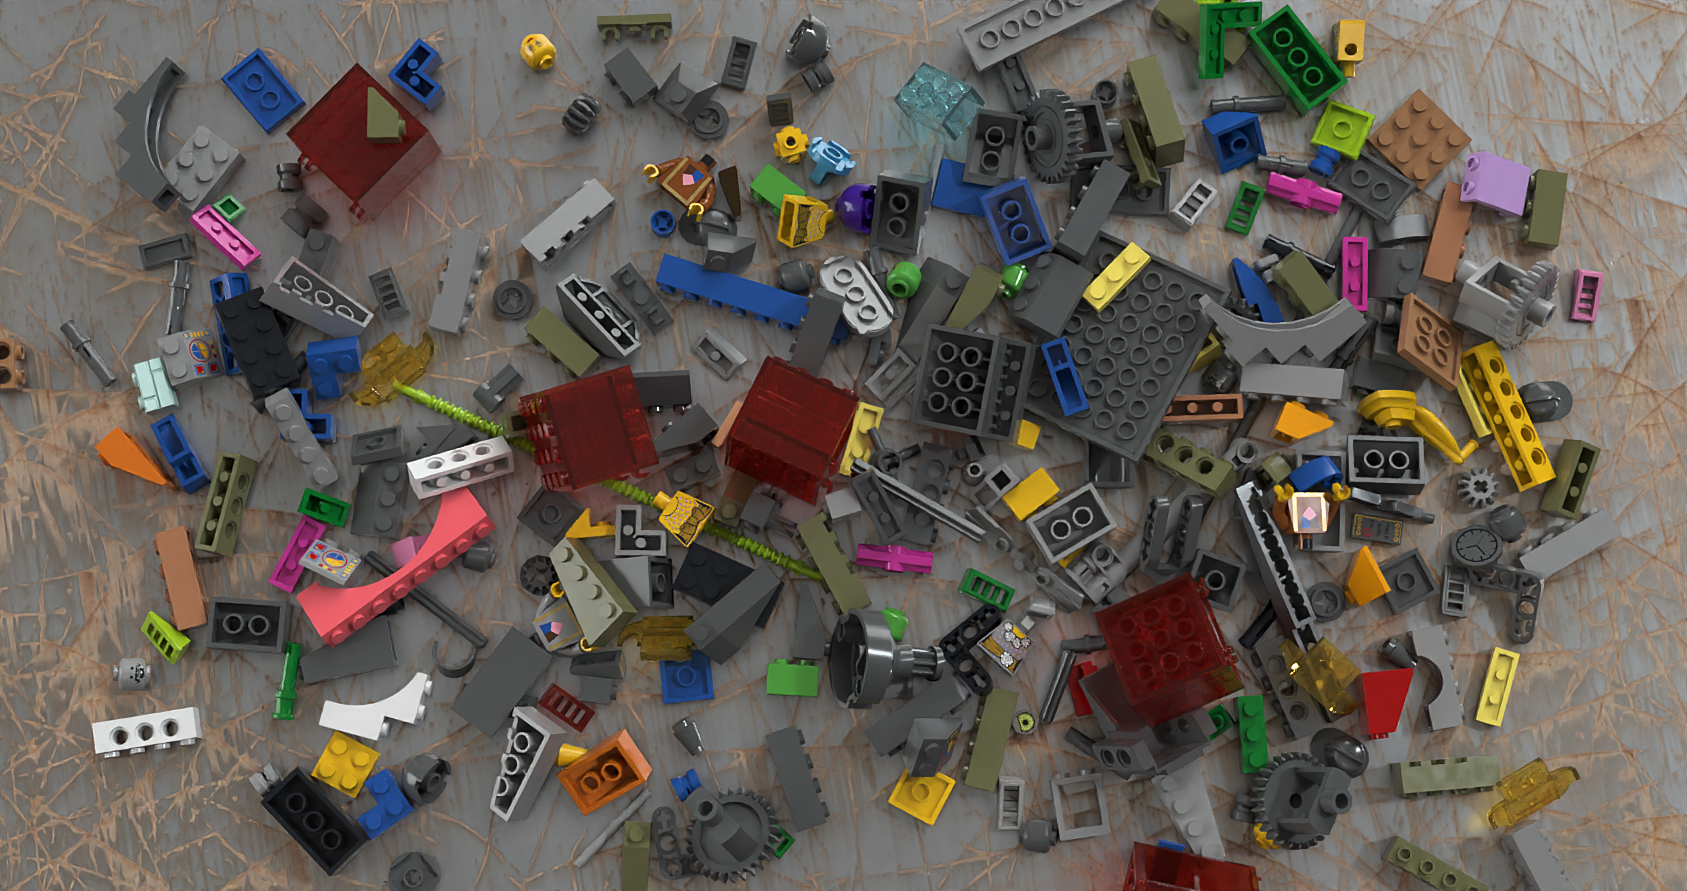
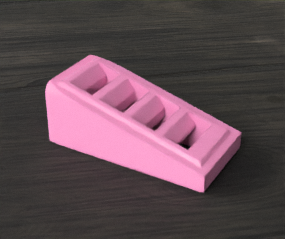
M1576 269L1570 319L1596 322L1604 273ZM1584 278L1594 279L1593 284L1583 283ZM1582 288L1592 289V294L1582 293ZM1580 298L1591 299V304L1581 303ZM1578 307L1590 309V314L1578 312Z

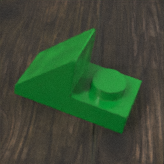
M305 488L297 512L343 528L351 504Z

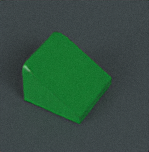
M229 193L211 205L230 225H233L246 212V209Z

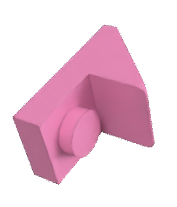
M431 533L415 538L409 536L391 544L397 569L405 566L419 552Z

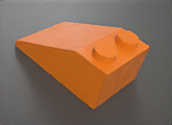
M117 426L94 446L100 452L97 454V457L103 464L109 465L113 470L118 468L172 491L178 489L175 483L131 433Z
M622 729L597 744L558 772L556 776L582 814L586 816L644 783L652 768L626 730Z

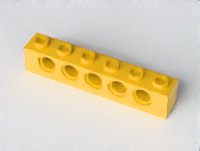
M1495 340L1477 345L1461 354V363L1519 491H1525L1556 478L1555 472Z

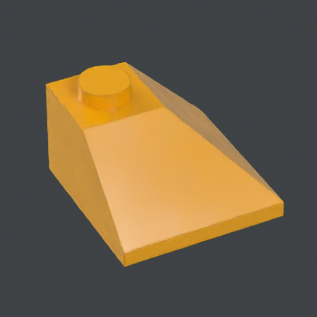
M1367 545L1353 553L1344 583L1346 591L1343 593L1349 605L1353 604L1355 608L1391 591Z

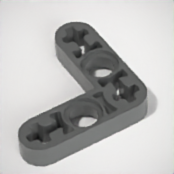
M1498 563L1493 567L1483 570V572L1492 574L1496 570L1494 581H1491L1493 578L1491 575H1485L1483 578H1480L1479 573L1469 570V577L1473 583L1517 594L1511 625V637L1519 644L1529 643L1535 637L1544 588L1543 577L1534 571ZM1502 572L1510 573L1513 577L1512 584L1506 585L1502 583L1500 574ZM1530 578L1533 579L1534 584H1537L1532 589L1531 596L1526 595L1529 592V584L1525 583ZM1522 602H1530L1533 605L1534 611L1532 614H1526L1521 610ZM1524 620H1532V622L1528 621L1525 627V631L1529 632V634L1522 637L1521 632L1517 630L1523 626Z
M664 806L657 808L652 814V824L661 875L668 880L703 875L701 871L695 872L690 868V854L681 855L674 811ZM665 810L666 814H670L671 819L667 820V828L673 826V832L658 834V829H663L662 822L657 821V816L661 815L660 811ZM664 836H671L674 839L675 846L672 850L666 851L661 847L660 841ZM677 852L678 857H672L674 865L679 866V870H676L675 875L671 876L670 872H665V867L669 865L668 858L662 859V854L669 855Z

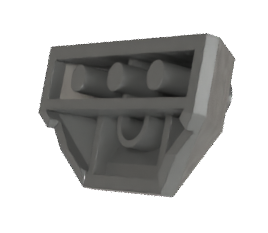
M573 273L556 285L557 295L565 320L598 354L624 359L641 346L636 318L603 284L581 278L580 275Z

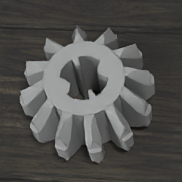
M1477 467L1471 468V474L1467 471L1462 473L1465 480L1460 479L1457 481V484L1463 487L1457 491V494L1465 495L1461 500L1463 504L1470 500L1471 509H1474L1477 504L1481 510L1485 509L1486 503L1493 505L1495 503L1493 497L1500 495V492L1494 489L1500 486V482H1492L1496 475L1491 473L1486 476L1487 468L1485 467L1480 472ZM1480 483L1483 488L1477 493L1474 488L1477 487L1475 485Z

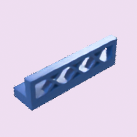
M225 273L209 281L213 305L250 291L247 273ZM221 283L223 284V289H224L222 295H221L220 287H219V284H221ZM215 311L226 376H235L241 373L238 363L237 367L234 368V354Z

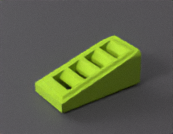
M153 611L148 613L141 628L143 633L172 665L184 656L191 642L190 639Z

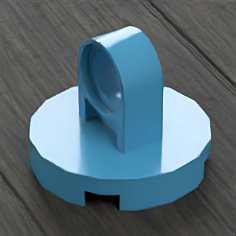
M815 137L808 147L809 155L817 163L809 179L818 186L826 180L830 172L842 176L849 175L855 165V161L849 160L851 154L844 147L832 140L828 143L822 142L823 137Z

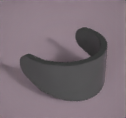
M434 641L432 654L435 666L441 674L449 678H459L466 675L472 669L477 656V647L474 646L472 655L465 664L449 667L437 659L438 641Z

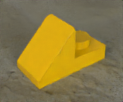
M588 507L567 531L565 537L581 540L614 538L616 525H611V521L596 522V526L592 527L591 509Z

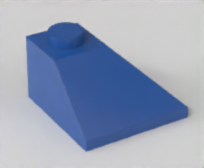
M1223 111L1201 121L1206 142L1222 174L1255 161L1257 154L1267 156L1256 113Z

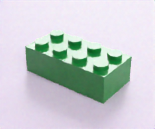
M1288 4L1248 32L1246 36L1251 41L1250 49L1303 117H1306L1343 90L1348 82Z

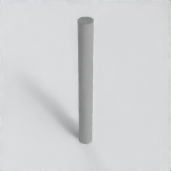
M936 143L928 176L933 178V187L922 240H924L946 147L942 143Z
M644 788L582 852L574 863L581 869L622 827L625 820H628L645 803L651 794Z

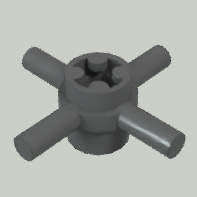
M876 426L868 429V435L876 451L871 457L870 465L899 481L896 474L902 467V461L921 453L920 446L915 444L896 452L893 449L884 447ZM882 457L884 459L890 457L892 463L887 465L888 470H884L885 467L883 462H881ZM852 472L850 473L851 478L857 476V474Z

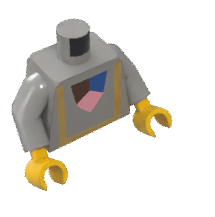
M561 581L552 584L550 591L542 598L534 612L532 624L537 632L527 638L539 647L544 645L548 653H553L557 657L575 658L588 651L597 650L599 647L589 646L574 611L563 596L566 592L560 589Z

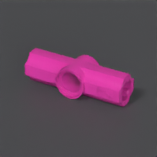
M1274 172L1270 173L1265 188V194L1287 200L1295 207L1302 209L1313 208L1333 215L1337 214L1342 200V193L1319 187L1314 181L1305 178L1293 179Z
M858 543L856 565L882 568L884 571L896 573L908 571L931 574L933 552L910 550L907 547L898 545L878 546Z

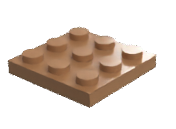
M1420 89L1366 140L1398 173L1416 183V190L1418 192L1472 141Z
M1411 292L1404 296L1397 353L1451 392L1457 389L1464 331Z

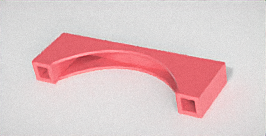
M468 486L441 493L442 499L439 514L430 536L419 552L397 572L378 582L357 588H329L320 586L316 581L296 596L321 638L331 648L343 642L356 630L365 626L375 616L384 612L390 605L406 596L408 592L420 583L425 582L431 575L447 566L450 561L461 553L466 552L470 546L497 528Z

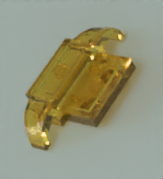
M393 331L363 356L361 371L367 377V380L364 381L367 387L358 393L351 392L348 394L354 403L361 406H375L386 401L389 403L401 393L403 388L409 387L427 372L425 369L434 353V342L429 334L424 332L420 344L413 348L411 344L406 347Z
M693 615L643 616L642 621L632 622L621 630L617 647H622L623 642L627 639L637 638V647H641V661L674 660L681 662L692 660L693 646L696 645L684 630L695 620H693Z
M1324 636L1306 654L1288 638L1279 646L1289 674L1326 709L1337 714L1351 715L1360 706L1344 689L1358 676L1361 670Z
M1538 757L1496 782L1504 800L1493 806L1487 814L1493 830L1497 829L1498 826L1517 825L1521 820L1556 799H1560L1567 791L1569 785L1573 781L1580 779L1576 768L1571 766L1561 767L1549 772L1543 759Z

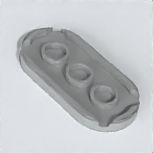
M843 255L834 256L826 260L820 270L819 285L823 289L847 297L840 315L846 327L852 333L861 337L872 338L884 334L892 324L893 308L865 265L855 258L852 260Z

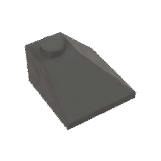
M681 61L652 100L688 124H691L718 89L719 84Z

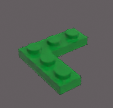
M1262 1L1200 4L1198 79H1219L1224 77L1225 28L1255 27L1261 24Z

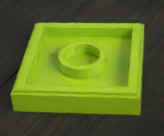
M1329 99L1310 141V145L1317 148L1320 145L1328 146L1337 151L1342 157L1357 162L1374 124L1376 115Z

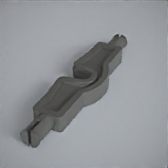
M1349 487L1351 494L1346 500L1410 520H1420L1432 524L1435 520L1434 514L1424 512L1421 508L1398 500H1383L1382 495Z

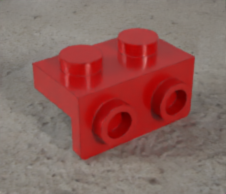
M1091 661L1073 666L1068 680L1077 717L1094 713L1078 680L1098 670L1097 665L1092 666Z

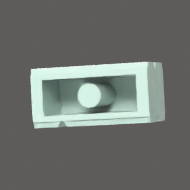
M163 357L133 365L135 372L131 376L135 387H139L141 392L138 402L142 411L145 410L149 415H157L180 407Z

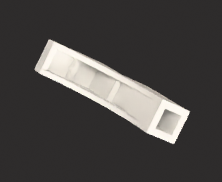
M417 672L410 683L401 691L373 704L344 705L326 700L319 725L382 741V737L387 736L390 728V723L387 722L388 717L416 725L419 720H423L426 706L423 705L425 696L430 695L433 687V681H430L431 676Z

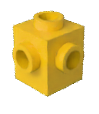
M793 126L785 127L780 130V133L776 134L777 142H773L776 157L781 156L783 164H795L801 162L803 158H807L806 149L809 147V141L806 134H801L800 127L795 129ZM796 141L793 146L787 145L789 142Z

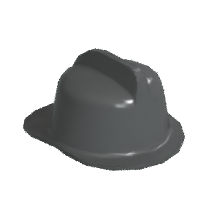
M710 208L702 215L700 222L696 221L697 215L693 216L691 214L688 217V211L686 210L679 220L681 236L687 242L694 245L705 246L708 232L737 236V224L734 218L721 210Z
M1557 381L1529 383L1517 390L1531 422L1553 421L1564 418L1573 406V397L1570 390L1564 384Z
M1324 728L1318 731L1312 738L1310 745L1313 757L1318 759V763L1325 764V767L1338 768L1344 771L1350 778L1362 775L1367 769L1369 753L1365 745L1342 730Z

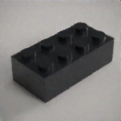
M262 286L214 304L216 314L253 401L275 394L286 387L290 388L301 383L300 374L271 306L259 301L265 293Z
M692 542L672 589L712 607L755 569ZM780 582L754 625L755 627L766 630L786 586L784 582Z
M296 767L260 802L329 876H336L372 841L303 767Z

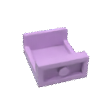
M1486 151L1470 153L1466 162L1460 201H1473L1499 211L1498 216L1504 218L1522 216L1531 168Z

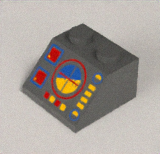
M962 718L914 719L902 754L910 777H935L951 759L963 724Z

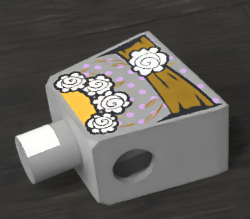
M1024 615L1016 625L1010 619H1006L982 638L976 646L1012 677L1034 644V641L1028 634L1037 624L1027 615Z

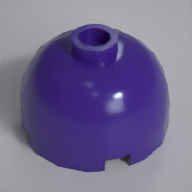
M853 184L846 188L841 196L837 198L835 209L838 212L840 221L847 229L866 234L871 232L872 227L869 226L873 219L876 195L874 193L875 185Z

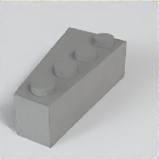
M594 178L590 182L588 180L585 181L578 188L576 194L566 199L555 212L520 241L525 252L545 272L616 205L615 199Z
M452 226L450 235H454L455 239L453 245L447 247L445 257L448 267L441 271L439 288H442V292L436 293L428 326L434 331L461 337L462 331L466 332L468 328L469 318L467 313L469 308H473L475 304L476 294H474L476 284L479 285L482 280L483 270L480 269L482 262L488 259L490 247L487 246L488 243L481 233Z

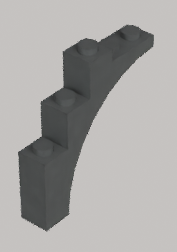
M168 57L163 60L136 94L128 90L113 108L129 122V125L122 131L115 142L131 155L116 175L164 213L181 193L170 183L163 171L158 150L159 127L165 106L174 88L185 74Z

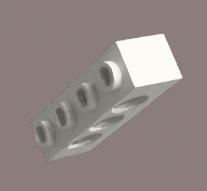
M503 435L407 463L410 484L419 500L515 471L512 450Z
M195 707L92 723L96 754H104V758L119 757L121 751L129 750L130 754L145 752V747L154 746L155 750L170 748V743L180 742V746L195 744V739L202 738L199 708ZM175 722L178 726V731L174 736H170L168 726ZM149 726L152 728L153 735L149 740H145L143 730ZM124 730L128 738L121 745L118 741V735Z

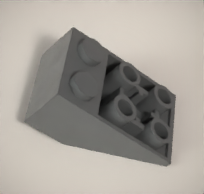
M699 403L695 406L690 404L680 413L682 416L675 423L670 421L661 429L663 433L657 439L652 437L642 446L644 450L641 454L646 461H652L701 449L715 437L719 427Z

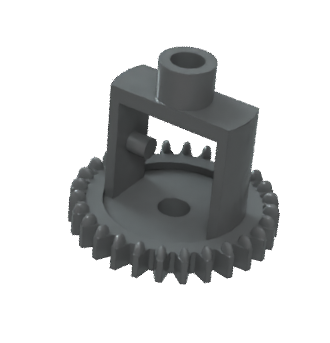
M1055 88L1041 89L1040 92L1034 93L1035 96L1030 97L1031 103L1026 105L1028 111H1024L1027 121H1023L1026 130L1022 131V134L1025 136L1023 145H1027L1024 153L1029 154L1027 162L1028 164L1032 163L1031 171H1036V178H1041V182H1046V184L1063 183L1075 175L1074 170L1078 169L1079 166L1101 164L1104 159L1109 162L1112 160L1114 151L1111 143H1117L1121 140L1123 130L1119 119H1105L1100 99L1068 101L1070 96L1066 95L1064 91ZM1074 114L1084 115L1093 153L1076 154L1083 151V148L1078 147L1077 143L1084 141V139L1077 137V134L1082 132L1083 129L1076 127V124L1081 119L1075 118Z
M1281 753V756L1273 757L1274 761L1266 762L1267 768L1259 770L1263 777H1255V781L1260 785L1259 787L1252 788V791L1258 794L1257 797L1251 798L1252 802L1258 804V806L1252 809V812L1259 813L1255 823H1263L1259 830L1260 832H1267L1265 838L1273 840V845H1281L1282 849L1290 850L1308 849L1310 846H1316L1318 844L1317 841L1324 840V835H1330L1338 814H1346L1351 809L1352 796L1347 790L1351 778L1338 768L1325 767V764L1317 763L1318 759L1310 757L1307 753Z
M701 786L693 791L684 802L696 817L689 818L694 827L686 828V831L692 835L685 837V841L689 844L686 847V851L690 854L689 859L694 863L695 868L701 871L705 877L710 876L713 881L716 882L719 879L722 883L726 884L728 878L732 883H736L739 875L743 881H746L747 872L754 877L756 876L755 867L763 870L762 861H771L767 855L768 852L776 853L777 850L771 844L779 843L780 841L774 836L781 832L779 827L775 826L779 823V819L774 816L776 811L770 807L771 804L759 793L755 794L751 789L745 791L742 787H739L736 793L733 788L729 787L728 795L719 790V799H716L704 786Z

